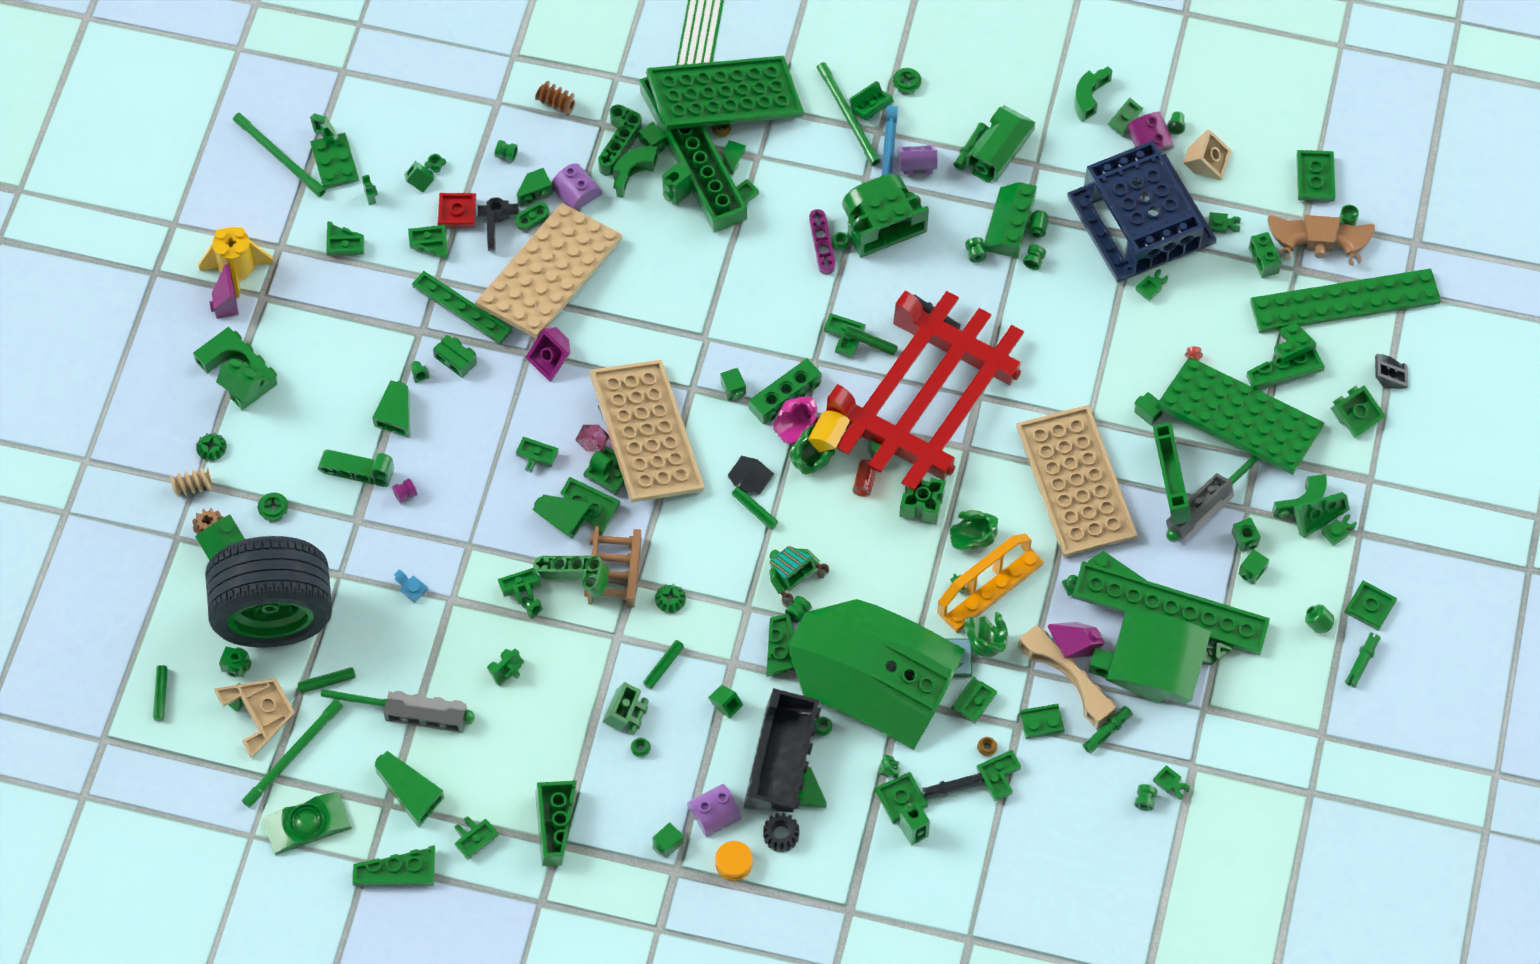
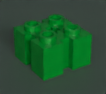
M931 478L929 482L922 479L915 491L905 486L899 517L914 520L915 516L922 517V522L937 525L940 507L945 494L946 481Z

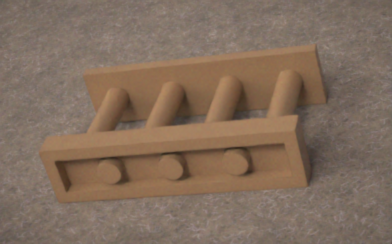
M595 526V532L591 533L590 545H593L592 556H598L603 561L624 562L630 565L629 571H609L608 579L625 580V582H628V587L624 588V590L605 589L602 596L622 597L623 600L627 601V607L634 608L642 543L641 529H634L633 536L627 538L600 536L599 526ZM599 543L629 545V547H632L631 553L627 555L598 553ZM584 590V597H588V604H592L593 597Z

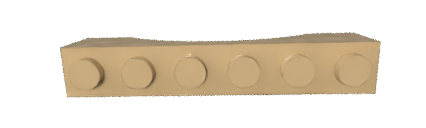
M1035 625L1019 638L1018 647L1030 660L1048 664L1061 671L1070 679L1081 697L1083 715L1096 729L1107 722L1110 716L1115 715L1116 707L1113 700L1109 697L1107 698L1102 693L1101 688L1089 680L1087 673L1084 670H1080L1072 658L1065 659L1058 645L1049 638V634L1045 629Z

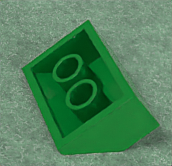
M230 514L195 536L209 561L222 548L245 540Z

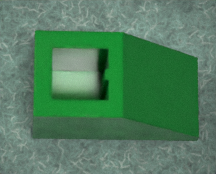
M544 167L526 174L516 194L519 207L529 205L539 199H545L553 194L552 183Z

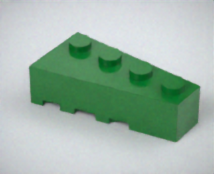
M577 780L537 782L535 796L542 866L562 865Z

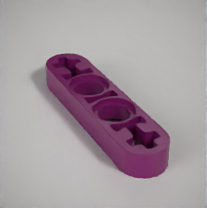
M814 209L809 214V223L818 269L822 274L829 275L835 270V259L826 214L823 210ZM815 216L819 217L820 225H817ZM823 231L826 235L824 237H818L816 236V232ZM825 246L829 250L826 253H821L818 249ZM824 259H827L829 268H826L824 265Z

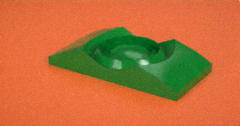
M339 792L315 796L305 803L283 807L263 818L275 855L352 829Z

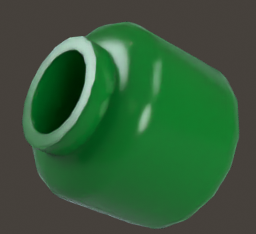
M1318 604L1307 609L1305 622L1314 632L1327 633L1334 625V615L1324 605Z

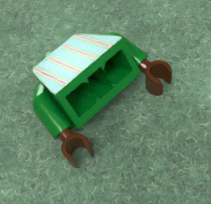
M787 546L781 552L775 549L769 555L771 559L769 562L771 567L769 570L770 580L777 593L781 594L782 605L787 607V603L784 601L785 598H789L793 603V596L790 593H786V589L788 591L792 590L814 572L816 568L819 578H824L825 576L821 570H825L826 573L829 572V566L827 564H820V560L809 549Z

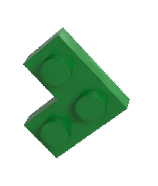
M830 313L824 327V332L840 337L835 353L853 358L859 341L845 336V329L850 325L864 331L866 324Z
M1297 323L1290 324L1280 329V335L1286 342L1275 346L1274 353L1285 363L1316 349V342Z
M1013 750L978 764L976 767L977 771L981 773L982 780L994 802L1011 795L1013 792L1005 776L1021 769V765Z

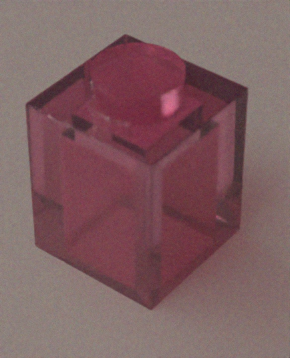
M583 425L575 441L585 451H602L609 439V434L600 425Z

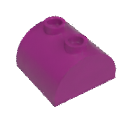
M1160 111L1143 115L1127 124L1135 147L1152 140L1159 152L1174 147Z

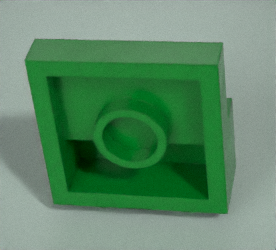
M1365 385L1359 388L1354 386L1347 391L1348 396L1345 398L1340 396L1333 401L1334 406L1330 408L1339 422H1344L1354 438L1386 417Z

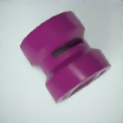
M410 478L404 480L403 484L392 486L394 495L399 503L406 501L408 497L418 495Z

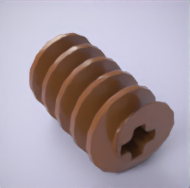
M546 81L545 84L538 88L535 95L536 101L540 100L541 103H546L547 106L559 110V112L565 113L567 116L572 113L575 106L574 93L568 96L569 91L565 90L562 94L563 88L559 87L556 90V84H552L549 87L550 81Z

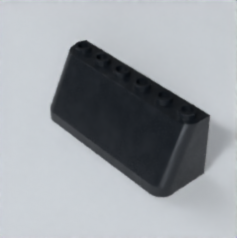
M773 688L766 706L743 808L793 813L794 809L798 810L801 798L797 796L798 792L803 790L805 782L802 779V774L807 772L809 765L806 757L811 754L813 747L810 739L815 736L817 729L814 721L819 719L821 708L818 707V699Z

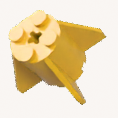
M226 227L215 232L213 242L198 263L199 270L219 269L221 274L224 265L229 264L237 298L240 297L239 281L245 280L248 277L247 275L254 271L255 265L274 264V260L270 254L249 239L248 234L242 227Z

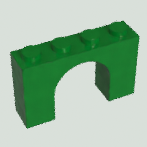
M229 326L193 352L195 362L206 374L224 361L234 358L245 361L255 372L259 371L264 375V378L268 380L267 385L262 386L260 384L257 396L246 402H243L229 392L230 399L242 411L278 385L275 370L272 367L268 368L265 365L264 359L260 355H256L251 345L244 343L241 335L236 330L233 331Z

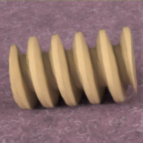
M207 467L206 473L203 468H200L199 474L196 473L195 469L192 470V475L185 471L184 477L179 472H177L176 478L170 474L173 492H175L177 497L181 496V491L188 495L189 489L193 494L196 493V488L202 493L204 486L208 491H211L212 481L209 467Z

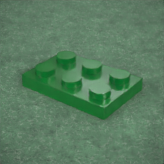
M346 133L337 134L339 139L336 142L323 138L310 141L322 186L325 189L359 181Z
M1297 150L1298 200L1335 202L1334 151Z

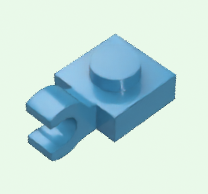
M400 569L394 574V579L402 585L400 592L414 603L428 590V587L414 575L409 579Z

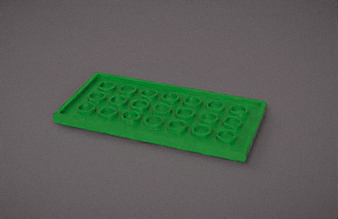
M784 55L650 67L646 70L665 130L802 117L804 114Z
M1190 356L1156 406L1157 409L1291 475H1294L1325 422L1257 389H1253L1251 386Z

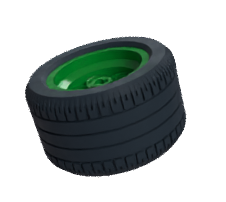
M286 536L249 538L222 548L207 564L205 578L209 624L216 634L230 643L258 648L291 645L315 636L331 619L332 600L328 561L321 550L305 540Z

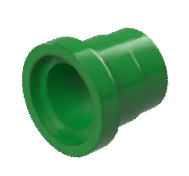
M1176 111L1172 113L1170 121L1167 123L1169 132L1181 134L1185 131V115L1182 112Z

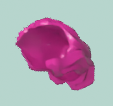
M798 397L784 402L773 424V430L778 434V437H781L784 443H795L805 429L816 425L818 416L817 405L812 397Z

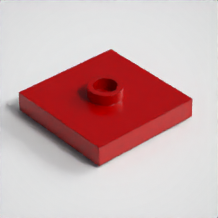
M439 193L438 225H445V228H475L476 193Z

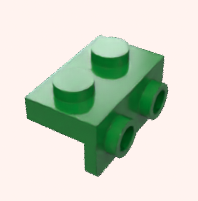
M878 81L873 82L849 98L853 113L865 121L894 102L893 97L881 89Z

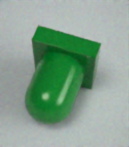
M419 361L411 363L415 383L429 378L426 365L422 366Z
M1070 575L1067 579L1062 580L1067 596L1073 594L1077 580L1076 575Z
M528 597L523 598L521 606L527 610L529 618L533 619L543 610L540 600L536 599L533 601Z

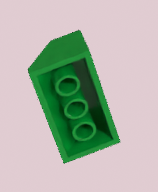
M1017 182L1000 187L983 249L1013 258L1019 257L1035 202L1037 186Z

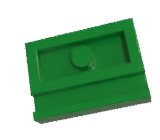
M973 676L955 700L951 709L956 710L960 715L976 724L997 695V691L984 682L978 681Z
M1059 704L1022 709L1019 712L1025 739L1064 733L1065 729Z

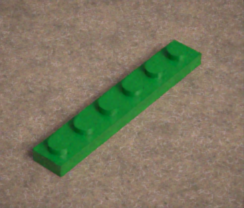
M423 271L412 283L413 288L499 345L511 334L512 328L488 312L478 308L474 303L427 272Z

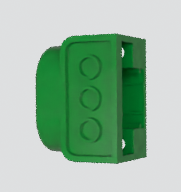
M886 174L862 183L851 189L842 200V208L848 217V236L860 258L927 232L929 208L928 206H921L920 197L908 191L899 175Z

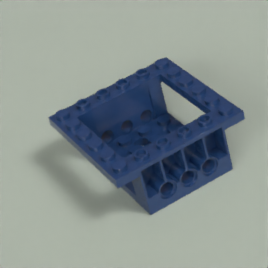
M1153 140L1087 166L1084 186L1067 192V198L1117 283L1213 245L1217 241L1167 155H1161ZM1148 196L1150 200L1143 201L1140 197ZM1104 200L1128 241L1126 258H1123L1095 210L1093 203ZM1155 210L1158 212V215H1150L1149 211Z

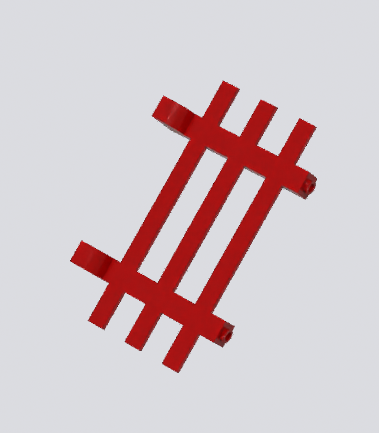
M906 290L897 300L893 324L913 334L914 337L863 408L856 405L853 395L839 384L835 386L827 397L826 411L838 412L850 420L846 427V432L835 449L849 455L861 437L868 441L873 440L881 446L868 463V466L882 473L893 455L913 464L901 484L915 491L927 472L941 480H945L948 475L951 476L956 467L954 465L955 457L944 452L943 449L993 377L1011 385L1013 380L1017 381L1021 374V362L1010 357L1009 354L1023 336L1024 331L1011 324L995 348L976 339L992 316L991 313L981 308L977 309L963 331L949 325L944 320L958 302L959 297L947 290L930 314L923 311L921 302ZM928 343L947 352L896 425L877 416ZM960 360L979 369L929 443L910 434V431Z

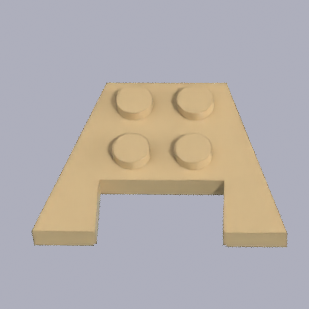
M276 678L214 689L222 707L241 698L259 732L242 740L251 759L295 714Z

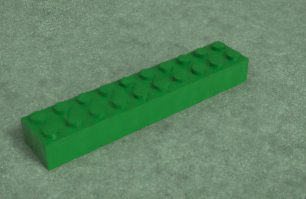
M648 77L639 79L640 93L658 127L667 136V144L676 162H679L691 173L692 192L713 232L747 220V207L705 127L665 130ZM736 203L737 207L730 211V206Z

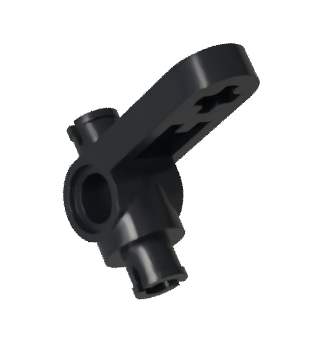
M499 197L486 201V205H477L478 217L487 216L488 251H496L495 223L501 222L504 219H510V215H517L519 213L518 203L509 204V200H502Z

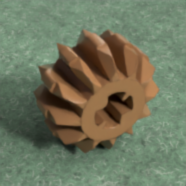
M210 508L206 512L205 509H202V514L196 512V518L192 520L194 525L193 531L198 535L224 517L221 516L218 510L214 512Z

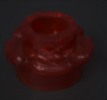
M1191 346L1186 349L1185 357H1189V359L1194 358L1199 361L1203 356L1200 347Z

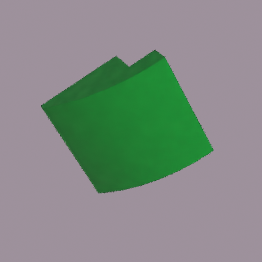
M1126 611L1106 681L1157 704L1169 697L1186 705L1192 701L1211 631L1168 616L1139 611Z

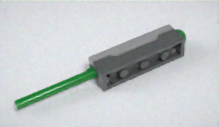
M1252 456L1228 479L1216 473L1188 499L1191 522L1173 525L1171 516L1166 520L1168 528L1166 533L1167 539L1170 542L1179 541L1185 544L1234 497L1233 484L1260 459Z
M321 690V697L385 707V721L463 733L465 724L469 725L475 719L474 713L471 710H467L466 703L459 700L447 701L440 697L427 698L421 694L408 695L402 691L388 692V699H379L331 690Z

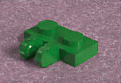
M534 568L497 579L503 596L515 594L518 604L523 603L520 592L526 590L528 598L534 600L531 588L541 586L540 579Z
M468 816L464 818L465 824L471 829L468 833L465 832L461 825L457 824L454 826L456 832L461 836L454 843L455 847L467 860L499 836L498 831L486 818L478 825Z

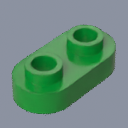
M538 202L518 213L515 218L516 227L521 231H528L547 220L549 217V207L543 202Z

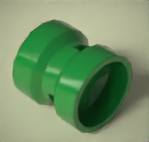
M499 140L494 156L499 159L506 158L507 161L513 162L517 155L518 145L514 143L507 144L505 141Z
M1354 205L1343 206L1339 216V225L1343 223L1356 226L1359 216L1357 207Z
M973 237L965 242L966 250L969 251L968 258L970 262L977 263L986 259L987 253L983 249L984 242L982 238Z
M1032 244L1027 250L1028 255L1024 257L1023 264L1031 270H1039L1042 265L1041 260L1045 258L1046 250L1039 245Z
M796 596L793 604L786 608L785 613H789L792 621L800 623L804 613L810 611L812 606L805 598Z
M1148 784L1138 785V797L1135 798L1134 806L1140 810L1152 811L1155 804L1153 799L1158 791L1157 788Z

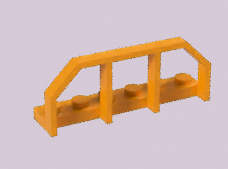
M1026 533L1011 536L953 581L939 599L937 613L956 633L964 628V620L967 617H978L1043 566L1044 561L1031 549L1032 539ZM1017 545H1021V548L1026 553L1002 570L1004 555ZM993 564L992 570L997 575L976 591L978 575ZM967 585L966 591L970 596L947 613V606L958 592Z

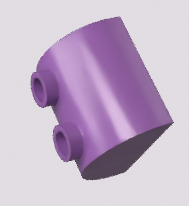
M934 145L898 147L900 171H904V175H914L917 170H922V174H933V170L937 169L938 164L936 147Z
M578 163L564 167L552 180L553 191L564 204L575 210L582 208L602 195V190Z
M724 784L687 802L689 810L705 837L741 820L739 808Z

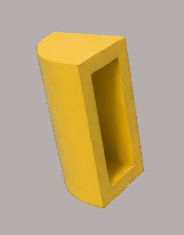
M835 411L822 412L808 438L809 442L819 452L835 449L850 420Z

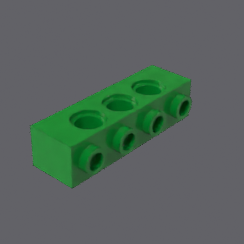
M806 358L749 400V410L762 424L774 420L784 402L798 397H805L806 393L811 389L814 390L819 387L822 373Z

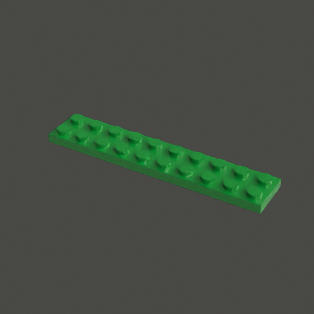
M1431 268L1250 298L1251 308L1259 333L1280 330L1294 323H1297L1299 326L1440 304L1441 302Z
M1085 561L1081 563L1071 597L1125 614L1126 611H1139L1186 621L1211 631L1209 638L1211 641L1231 645L1233 648L1259 656L1270 621L1268 617Z

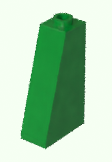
M389 751L379 755L376 759L374 766L377 775L415 825L420 827L444 799L443 790Z

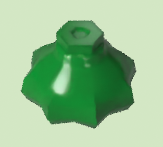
M884 755L881 767L878 769L879 773L882 776L887 775L897 778L901 771L898 765L899 761H895L893 756Z

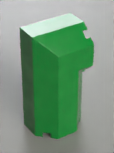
M1005 105L1003 107L1000 106L990 119L992 123L991 128L987 126L983 135L966 156L965 165L968 168L971 166L973 169L972 174L985 182H991V180L993 182L998 181L1035 130V121Z

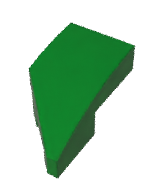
M316 113L310 116L315 133L322 134L323 139L336 142L339 139L327 117Z
M729 140L722 156L724 165H727L729 168V173L734 175L739 166V161L745 153L746 145Z

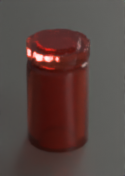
M868 459L860 460L852 489L854 494L861 497L871 495L876 470L868 466V463L871 461Z

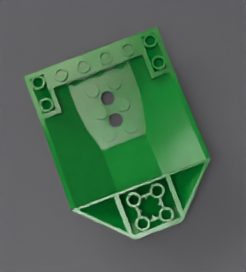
M859 599L805 612L787 645L803 696L818 699L820 704L852 717L912 750L915 749L935 714L965 650L905 617ZM887 662L895 663V672H889L886 669ZM904 672H911L914 679L912 681L905 679Z

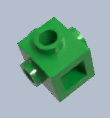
M225 646L219 662L221 672H225L231 677H244L252 664L246 650Z

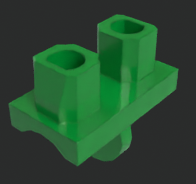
M516 648L512 651L505 649L500 655L502 661L498 664L491 662L487 666L489 673L499 686L511 676L516 679L520 677L518 670L525 662Z

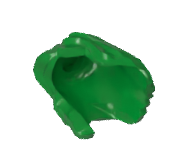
M815 425L805 429L790 450L792 464L805 475L814 473L828 465L831 457L835 454L834 449L819 452L809 442L808 438Z
M976 510L962 511L958 514V518L963 520L950 528V539L953 548L969 551L985 548L993 544L998 533V518L996 516Z
M995 612L994 621L996 626L992 625L985 616H980L979 618L967 617L964 620L966 635L973 650L979 656L993 657L1006 649L1007 626L1002 619V615L998 612Z

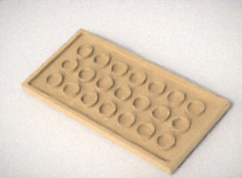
M561 203L476 300V306L537 339L542 330L550 325L623 239V236L610 227Z
M662 359L590 370L589 376L631 503L703 492L705 486Z
M1089 405L1016 423V429L1063 558L1137 539V532Z

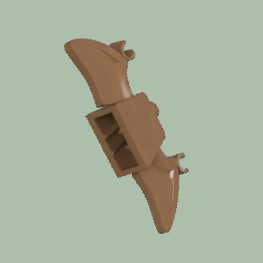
M1272 215L1267 218L1273 237L1284 247L1280 250V257L1283 253L1289 254L1286 260L1291 258V251L1297 245L1305 244L1307 250L1315 251L1314 256L1316 258H1324L1326 252H1331L1335 246L1343 249L1346 255L1350 256L1348 260L1349 265H1354L1352 258L1356 259L1359 264L1361 256L1356 253L1369 243L1375 230L1374 224L1351 226L1340 223L1339 225L1340 217L1305 215L1304 220L1293 221Z

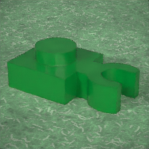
M369 175L362 176L369 205L375 204V196L378 195L376 186L372 185Z
M1210 212L1208 226L1212 232L1227 233V229L1233 232H1240V226L1234 225V223H1240L1241 217L1228 218L1226 213Z
M1158 269L1153 278L1148 275L1136 286L1135 290L1150 301L1162 290L1161 285L1167 283L1168 275L1160 278L1161 270Z
M1350 514L1345 515L1341 523L1336 519L1321 530V533L1333 546L1348 537V531L1356 528L1357 522L1353 524L1347 523L1351 517Z
M1167 765L1153 778L1155 784L1167 793L1173 790L1175 796L1180 800L1183 799L1184 795L1179 790L1183 789L1187 793L1190 791L1189 785L1180 783L1181 776Z

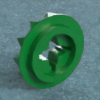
M912 68L899 69L893 75V85L898 89V92L903 91L905 94L907 92L914 93L921 85L922 79L920 74ZM904 77L910 81V85L904 82Z
M215 432L213 434L206 433L196 443L197 454L207 461L221 458L227 449L226 440L222 435H218ZM213 441L215 447H212L209 452L207 445H210Z
M276 492L265 494L259 500L257 506L260 516L265 520L268 519L273 522L276 519H282L287 514L289 507L287 499L282 494ZM273 501L276 507H278L275 508L274 512H272L270 508L273 504Z
M674 583L672 585L665 584L663 587L658 588L655 594L657 607L666 613H674L681 610L686 602L685 592L681 586L678 587ZM672 592L674 598L668 604L667 597Z

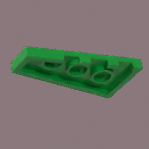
M1313 349L1285 363L1276 356L1274 360L1266 361L1247 371L1246 377L1253 389H1261L1322 372L1325 366L1316 349Z
M432 845L426 849H415L401 855L394 854L388 858H377L353 864L352 884L353 886H434L436 847Z

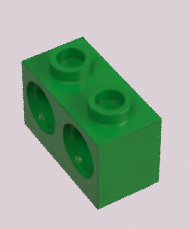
M1269 232L1251 236L1248 248L1261 278L1279 274L1282 261Z

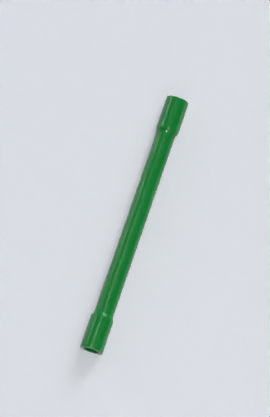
M826 62L818 64L816 67L835 98L864 150L870 165H878L881 160L845 100Z
M240 112L234 115L233 121L238 126L248 132L286 166L316 196L320 198L326 193V189L301 169L253 126Z
M334 699L328 705L322 715L264 778L241 800L244 805L251 808L306 745L343 708V705L338 700Z

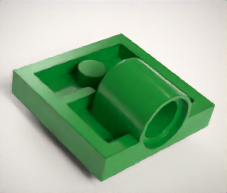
M604 445L600 451H596L593 454L589 466L583 475L585 478L616 495L623 486L624 480L614 450Z

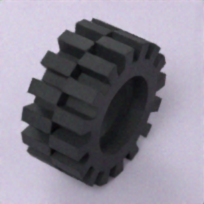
M775 813V817L771 815L769 820L765 821L763 827L765 844L768 843V847L770 849L773 847V851L776 852L777 849H780V852H784V849H787V851L791 850V846L794 848L799 840V824H797V820L795 818L792 819L790 814L787 817L786 813H782V816H779V813ZM778 826H784L789 830V835L786 838L779 839L774 835V829Z

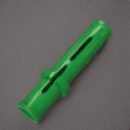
M978 123L966 145L960 149V154L953 163L956 169H964L966 156L985 132L986 124Z
M1370 632L1364 646L1360 647V654L1345 680L1346 685L1351 686L1352 683V688L1357 687L1370 658H1373L1375 655L1374 650L1378 642L1381 640L1378 634H1375L1373 637L1374 633Z
M1124 705L1114 716H1110L1106 724L1082 745L1083 748L1092 754L1113 732L1122 728L1121 725L1133 715L1132 711Z

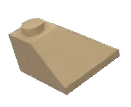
M1208 129L1188 148L1183 163L1195 174L1222 180L1231 149Z

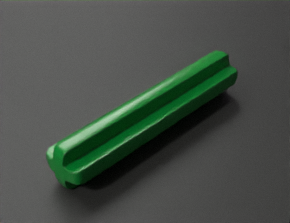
M850 325L845 329V336L890 355H895L898 346Z
M738 487L733 490L732 496L769 529L776 527L778 521L745 491Z
M679 640L673 642L643 681L645 687L652 689L684 648L682 642Z
M158 665L156 667L153 718L155 721L164 720L168 673L166 665Z
M349 667L298 682L299 692L304 693L354 679L356 677L354 668Z

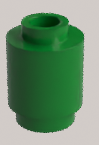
M1036 210L1030 216L1028 233L1033 238H1041L1046 235L1049 218L1045 211Z

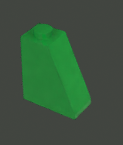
M390 380L372 417L374 427L407 438L410 437V394L405 383Z
M543 494L542 497L535 501L532 510L573 539L595 507L587 502Z

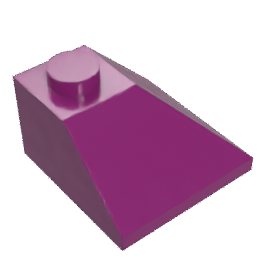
M226 264L211 293L213 301H209L211 312H215L217 319L239 315L229 264Z
M557 327L544 328L525 358L551 382L571 353L569 339Z
M1078 622L1054 623L1047 626L1065 659L1091 657L1095 648L1100 649L1105 644L1101 633L1094 626Z

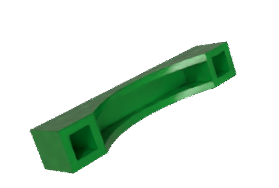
M1172 423L1153 426L1172 524L1177 525L1191 522L1192 519Z

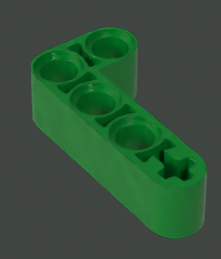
M620 104L613 105L610 108V123L617 130L598 158L599 172L604 176L613 174L616 162L629 151L639 136V130L642 129L641 115Z
M328 449L323 451L318 465V470L324 474L381 487L389 486L395 469L393 458L385 453L376 454L374 460Z
M539 556L533 563L534 569L546 580H582L583 588L595 598L602 596L605 592L609 568L598 556Z

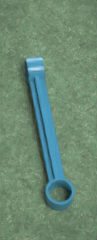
M887 105L881 176L893 173L898 106Z

